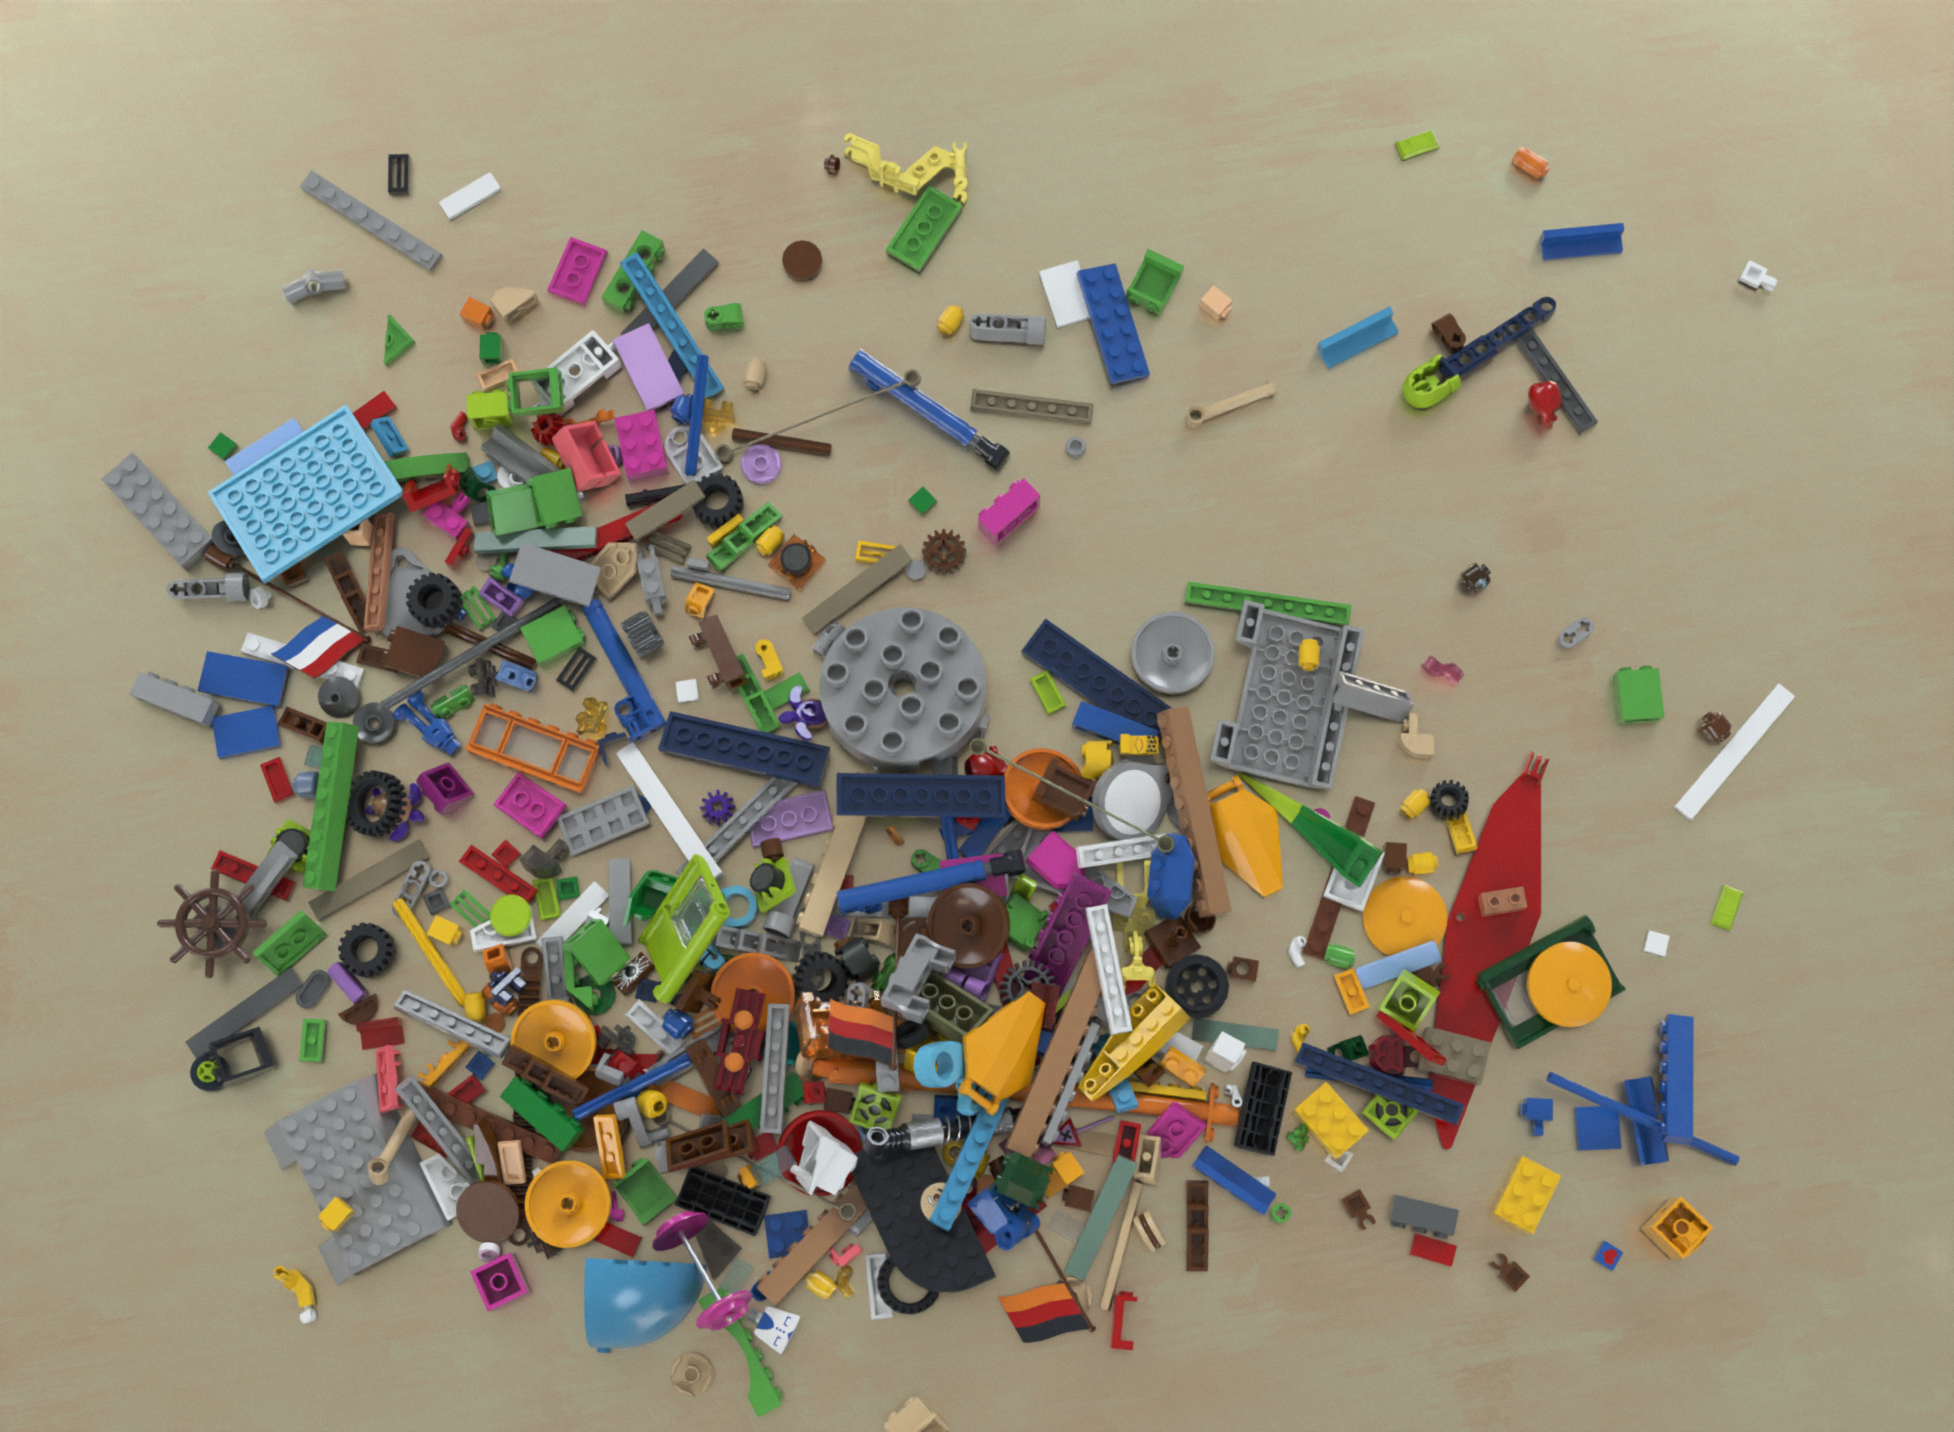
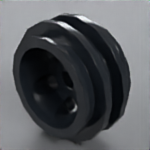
M1194 954L1183 957L1172 966L1167 974L1165 983L1166 994L1190 1018L1201 1019L1210 1017L1220 1010L1228 997L1229 982L1227 974L1220 963L1209 956ZM1201 968L1206 970V975L1200 976L1198 970ZM1183 972H1190V978H1184L1182 975ZM1215 981L1216 987L1210 988L1208 983ZM1195 983L1200 984L1202 991L1198 990L1197 993H1194L1191 990V985L1194 986ZM1183 986L1185 992L1182 994L1178 993L1177 987ZM1206 995L1211 998V1002L1205 1003L1203 1001V997ZM1189 998L1194 999L1195 1005L1188 1004L1187 1000Z

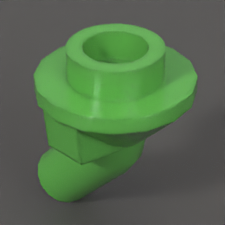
M500 553L499 565L489 567L490 577L497 582H504L505 580L501 571L507 565V554Z

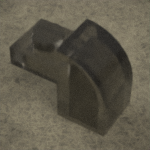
M559 838L546 853L532 845L522 856L520 862L523 868L533 876L540 879H549L562 872L559 863L567 858L570 851L566 842Z

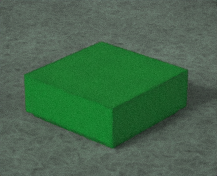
M220 432L208 449L226 461L238 445Z
M922 486L908 499V502L923 516L937 503V500Z
M577 876L556 880L559 901L580 897Z

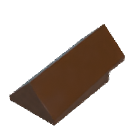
M749 1119L728 1125L727 1121L723 1120L665 1139L667 1169L669 1173L759 1151Z

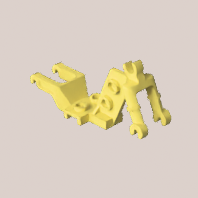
M852 133L845 135V144L851 140V146L845 149V157L851 153V160L866 166L871 179L880 181L881 187L888 184L894 187V192L896 193L899 190H903L916 196L919 189L944 168H951L955 170V193L953 194V200L957 201L958 198H961V204L964 205L966 203L967 194L965 190L968 187V181L965 178V170H967L965 166L966 142H963V148L960 150L956 148V142H953L952 152L934 146L911 165L905 173H902L901 167L896 163L885 160L881 162L880 146Z
M1144 859V892L1132 893L1138 900L1131 919L1113 913V931H1123L1124 952H1130V955H1133V963L1129 967H1124L1120 970L1124 990L1128 980H1148L1147 990L1156 982L1155 970L1151 967H1146L1142 963V957H1139L1145 951V935L1143 933L1155 926V910L1145 909L1149 901L1147 891L1151 859ZM1123 862L1116 863V883L1124 887Z

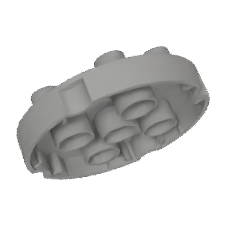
M906 607L878 611L863 617L849 626L835 640L824 659L819 680V692L822 709L827 718L829 729L841 746L867 764L888 770L905 771L920 769L921 764L928 759H936L942 762L959 751L969 741L977 730L984 714L987 700V683L982 657L976 645L964 630L940 614L919 608ZM900 680H909L913 682L915 690L913 693L898 697L893 694L892 686Z

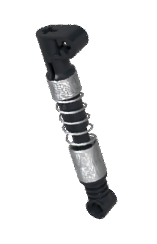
M1005 1107L992 1137L1010 1134L1021 1108L1012 1109L1011 1107ZM956 1115L953 1122H950L946 1116L945 1123H941L939 1118L903 1123L900 1127L892 1129L872 1127L868 1130L864 1142V1150L868 1155L880 1156L884 1151L899 1148L915 1150L942 1144L946 1145L949 1139L954 1143H957L959 1139L965 1141L966 1139L964 1138L967 1137L976 1115L964 1117ZM1041 1135L1039 1136L1037 1141L1039 1148H1048L1052 1145L1053 1142L1048 1146L1039 1143L1042 1137ZM957 1136L958 1139L954 1141L952 1137Z

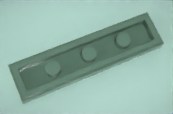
M1194 1019L1192 1040L1214 1042L1223 1031L1245 1043L1244 1047L1271 1051L1277 1050L1279 1029Z

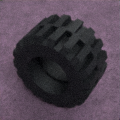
M709 473L710 477L706 478L704 475L701 477V482L697 480V484L706 498L692 507L701 523H707L708 527L711 528L713 525L716 528H720L721 525L727 523L738 513L739 515L742 514L741 509H743L744 500L740 487L734 479L731 480L729 475L724 477L722 473H718L717 476H714V473ZM724 492L729 496L728 503L721 509H710L705 504L710 494Z
M433 572L429 573V576L423 574L420 580L417 578L414 580V586H409L410 593H406V598L409 600L406 601V605L409 607L410 614L424 626H429L432 629H436L438 626L441 629L445 628L444 624H453L451 622L452 619H458L457 613L462 612L460 605H463V599L461 598L463 595L448 577H444L440 573L436 575ZM435 592H443L444 597L441 605L436 609L427 610L426 602L429 596Z
M363 922L359 923V926L353 925L351 926L352 930L344 932L346 936L344 938L341 937L340 942L342 944L338 946V951L341 952L339 958L343 961V966L350 972L365 978H370V976L377 977L380 972L385 973L387 971L385 968L387 966L391 967L393 964L391 959H395L393 950H396V946L393 944V938L386 930L373 923L366 924ZM365 939H374L378 946L377 954L372 960L361 962L357 958L358 945Z
M819 951L814 952L813 955L808 953L805 955V959L801 958L799 960L800 965H796L794 968L796 974L792 976L795 980L794 985L797 994L810 1005H816L821 1008L824 1005L830 1007V999L839 1002L838 998L840 996L844 997L846 994L844 989L849 987V984H847L849 975L846 974L848 970L843 966V963L832 954L830 955L827 952L820 953ZM820 968L829 969L831 973L829 985L823 990H813L810 984L813 973Z

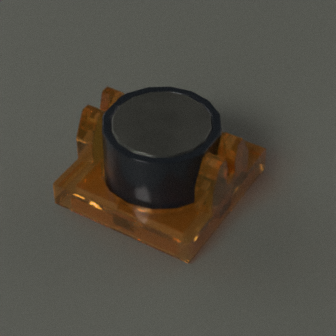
M793 534L769 562L768 566L800 591L826 559L817 552L812 544L809 545L805 539H800Z

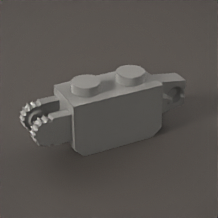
M648 544L651 558L644 559L643 550L639 546L637 547V565L644 599L648 607L653 606L654 614L657 617L664 615L662 604L666 603L667 595L654 545Z

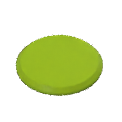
M505 895L499 898L493 904L490 911L492 927L503 936L512 937L521 934L527 929L531 921L529 904L525 899L517 895Z

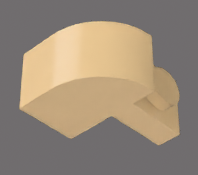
M1409 713L1407 718L1403 720V731H1406V733H1401L1398 736L1399 745L1411 757L1431 759L1434 756V734H1418V713Z

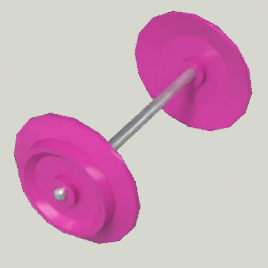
M693 1211L682 1212L673 1216L659 1227L656 1232V1238L653 1240L652 1248L656 1251H665L684 1243L716 1300L714 1304L710 1305L697 1318L696 1326L699 1329L709 1328L711 1331L723 1329L736 1322L747 1312L748 1303L751 1301L753 1294L749 1290H741L723 1298L719 1296L688 1241L704 1228L708 1222V1216L705 1213H695Z

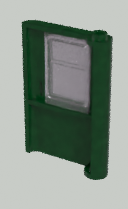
M1583 915L1476 974L1477 979H1475L1477 987L1485 993L1515 1048L1520 1049L1559 1027L1539 1015L1533 1007L1527 992V975L1531 963L1541 951L1561 942H1576L1590 947L1602 957L1609 969L1612 980L1610 998L1626 990L1619 982L1593 934L1596 933V930L1587 915Z

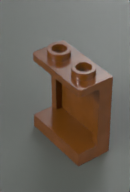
M396 626L394 630H390L387 639L390 645L388 650L384 649L381 661L384 662L383 667L423 677L437 668L445 641Z
M1052 757L1042 778L1087 801L1089 798L1092 799L1097 780L1093 778L1092 781H1088L1058 766L1060 761ZM1040 781L1032 797V800L1076 822L1080 815L1085 816L1089 805L1043 781Z

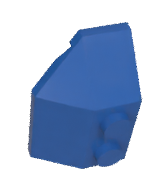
M1166 834L1174 839L1175 845L1170 852H1162L1156 847L1151 853L1147 896L1158 917L1177 920L1191 901L1195 857L1185 835Z

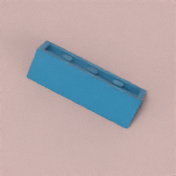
M1390 306L1320 341L1317 350L1327 368L1330 369L1398 334L1399 330L1392 320L1393 311Z

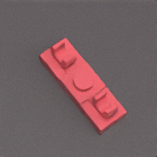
M386 1045L375 1051L380 1113H387L404 1106L403 1103H398L397 1098L399 1095L394 1090L398 1082L396 1067L401 1065V1062H396L394 1057L400 1055V1051L394 1050V1045Z

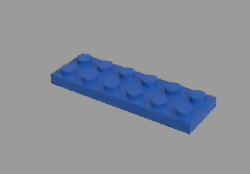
M1116 263L1078 270L1076 274L1110 384L1148 377L1150 372Z

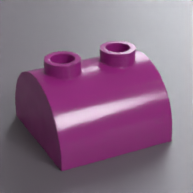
M449 762L422 772L416 780V783L422 789L423 795L430 799L434 804L435 810L441 813V815H447L455 811L474 794Z

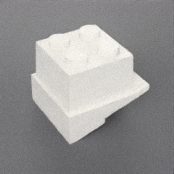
M809 1121L802 1141L804 1150L799 1166L794 1164L790 1172L796 1175V1179L810 1195L813 1194L816 1186L836 1195L838 1190L843 1188L849 1172H852L856 1167L858 1157L846 1144L834 1138L825 1128Z

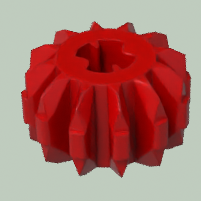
M556 413L542 414L541 417L536 415L537 421L532 422L534 427L531 429L534 439L544 446L549 444L554 446L552 438L563 426H566L563 418Z

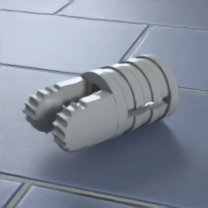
M834 621L830 622L811 650L825 659L835 640L846 630L844 625Z

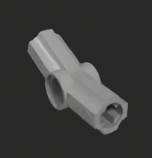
M309 270L305 273L304 277L283 286L282 291L287 301L293 303L308 295H318L322 291L345 289L343 270L321 273L317 270Z

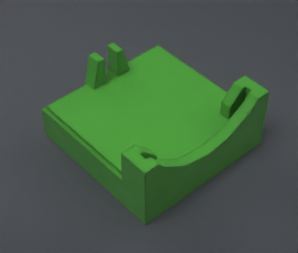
M1014 892L1005 903L1010 917V935L1008 940L1022 951H1026L1033 947L1036 936L1047 922L1046 919L1049 912L1046 910L1041 912Z

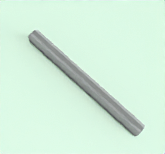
M675 565L671 568L670 576L785 600H788L791 595L790 588Z

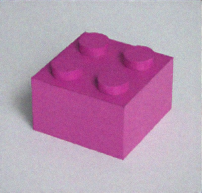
M509 1252L470 1271L487 1311H494L531 1293L514 1253Z

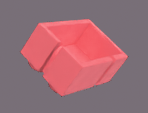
M596 421L563 426L552 438L565 467L571 468L577 492L592 489L593 487L609 486L621 474L605 440H602L591 451V448L603 437Z

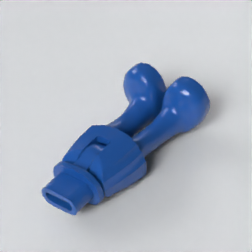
M422 690L408 697L407 702L430 725L427 726L405 703L397 707L392 714L393 718L399 721L406 720L423 734L422 740L439 749L440 752L444 751L448 756H451L461 744L456 740V735H454L449 724L444 718H437L424 703V692Z

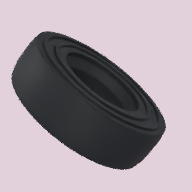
M907 1020L897 1026V1048L907 1049L923 1042L930 1034L927 1022L924 1020L920 1024Z

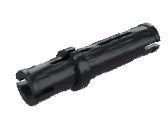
M686 484L648 491L643 489V492L625 494L627 507L639 504L650 505V502L661 501Z

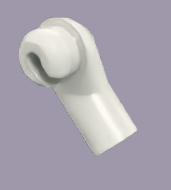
M1303 936L1293 938L1288 949V954L1296 968L1306 964L1301 956L1303 947L1306 945V939Z
M1227 1084L1224 1095L1231 1096V1102L1234 1107H1240L1243 1101L1238 1087L1234 1084L1233 1086Z

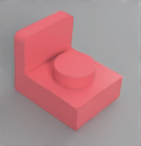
M850 1243L842 1250L843 1255L840 1257L836 1250L831 1247L829 1251L832 1254L829 1255V1258L836 1266L840 1264L844 1267L863 1250L858 1244L853 1246Z

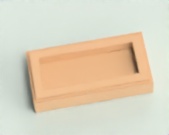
M511 358L475 374L483 392L486 393L505 385L506 380L509 379V373L519 372L514 359Z
M521 1141L499 1142L498 1151L503 1184L525 1183L526 1175Z

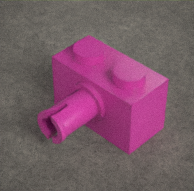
M460 492L450 507H446L438 501L430 504L423 513V516L430 524L457 541L465 527L468 529L472 528L469 522L460 515L471 500Z

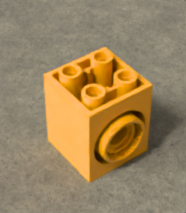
M1681 1196L1669 1198L1641 1228L1672 1260L1684 1259L1694 1253L1706 1240V1235L1713 1229Z

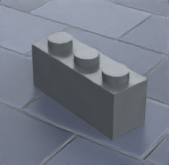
M1393 1195L1388 1221L1393 1222L1392 1226L1405 1229L1407 1225L1414 1227L1413 1231L1426 1234L1427 1231L1435 1232V1237L1447 1239L1448 1236H1454L1459 1210Z

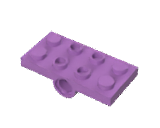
M1001 953L989 964L978 968H959L953 966L949 973L945 974L944 978L982 1002H985L1004 954Z

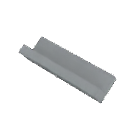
M500 423L494 427L491 438L481 446V450L526 484V478L561 470Z
M1339 671L1335 676L1339 688L1332 697L1333 703L1399 723L1403 722L1414 706L1410 693L1342 671Z
M281 841L274 845L244 885V887L248 884L254 886V891L242 901L247 908L250 920L298 857Z

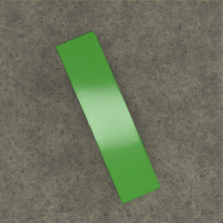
M467 452L423 455L384 461L397 482H406L412 479L414 481H425L426 478H443L448 464H451L453 469L456 468L459 474H463L469 467Z
M767 502L741 522L738 528L725 537L720 545L709 552L706 556L707 560L721 572L749 549L766 529L775 525L783 515L770 502Z
M744 654L737 656L748 681L747 684L738 687V690L758 729L769 733L779 728L780 724Z

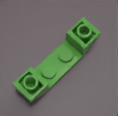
M564 949L566 990L570 996L588 1011L595 1012L594 1005H598L597 992H594L591 986L576 988V986H580L579 973H575V966H579V961L572 952H567Z

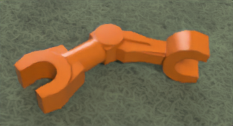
M601 409L596 414V417L576 423L572 419H565L564 423L565 425H574L596 421L599 427L600 423L615 418L614 410L605 412V409Z

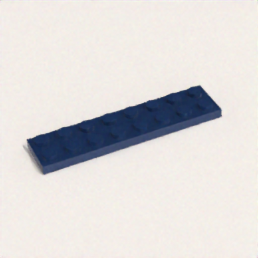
M1045 618L1021 650V653L1045 670H1048L1049 673L1097 707L1158 730L1157 737L1160 743L1162 737L1157 723V714L1172 707Z
M672 711L669 713L658 747L660 752L815 787H820L830 753L829 746Z
M837 773L836 816L1005 818V776Z

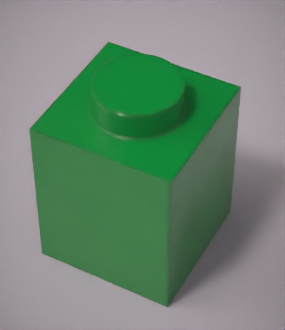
M488 332L486 335H480L479 358L482 364H499L503 362L504 341L498 333Z

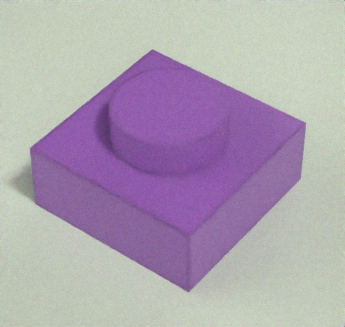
M831 914L824 935L844 941L851 920Z

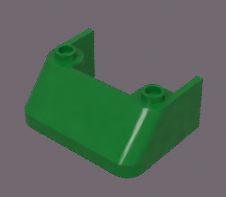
M657 870L645 872L628 897L623 926H627L633 917L641 921L651 919L679 877ZM700 885L681 914L683 924L693 927V935L709 914V907L714 902L706 886Z

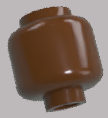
M1708 712L1701 718L1703 722L1700 725V730L1710 742L1717 741V743H1721L1731 735L1732 725L1721 712Z

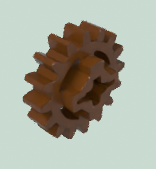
M942 529L941 534L935 530V536L928 535L929 542H923V546L926 547L922 549V554L926 555L923 557V561H929L928 568L930 569L934 566L936 573L939 569H942L943 574L946 573V569L954 572L953 567L960 568L961 564L959 561H965V557L961 555L966 554V549L961 548L965 545V542H959L960 535L958 534L954 537L953 530L949 534L946 533L945 529ZM940 540L937 545H933L936 541ZM948 540L952 541L955 545H951ZM943 544H945L946 548L945 559H943L942 554ZM952 557H956L953 561H951L950 563H948V561H949ZM933 558H937L940 563L936 562Z

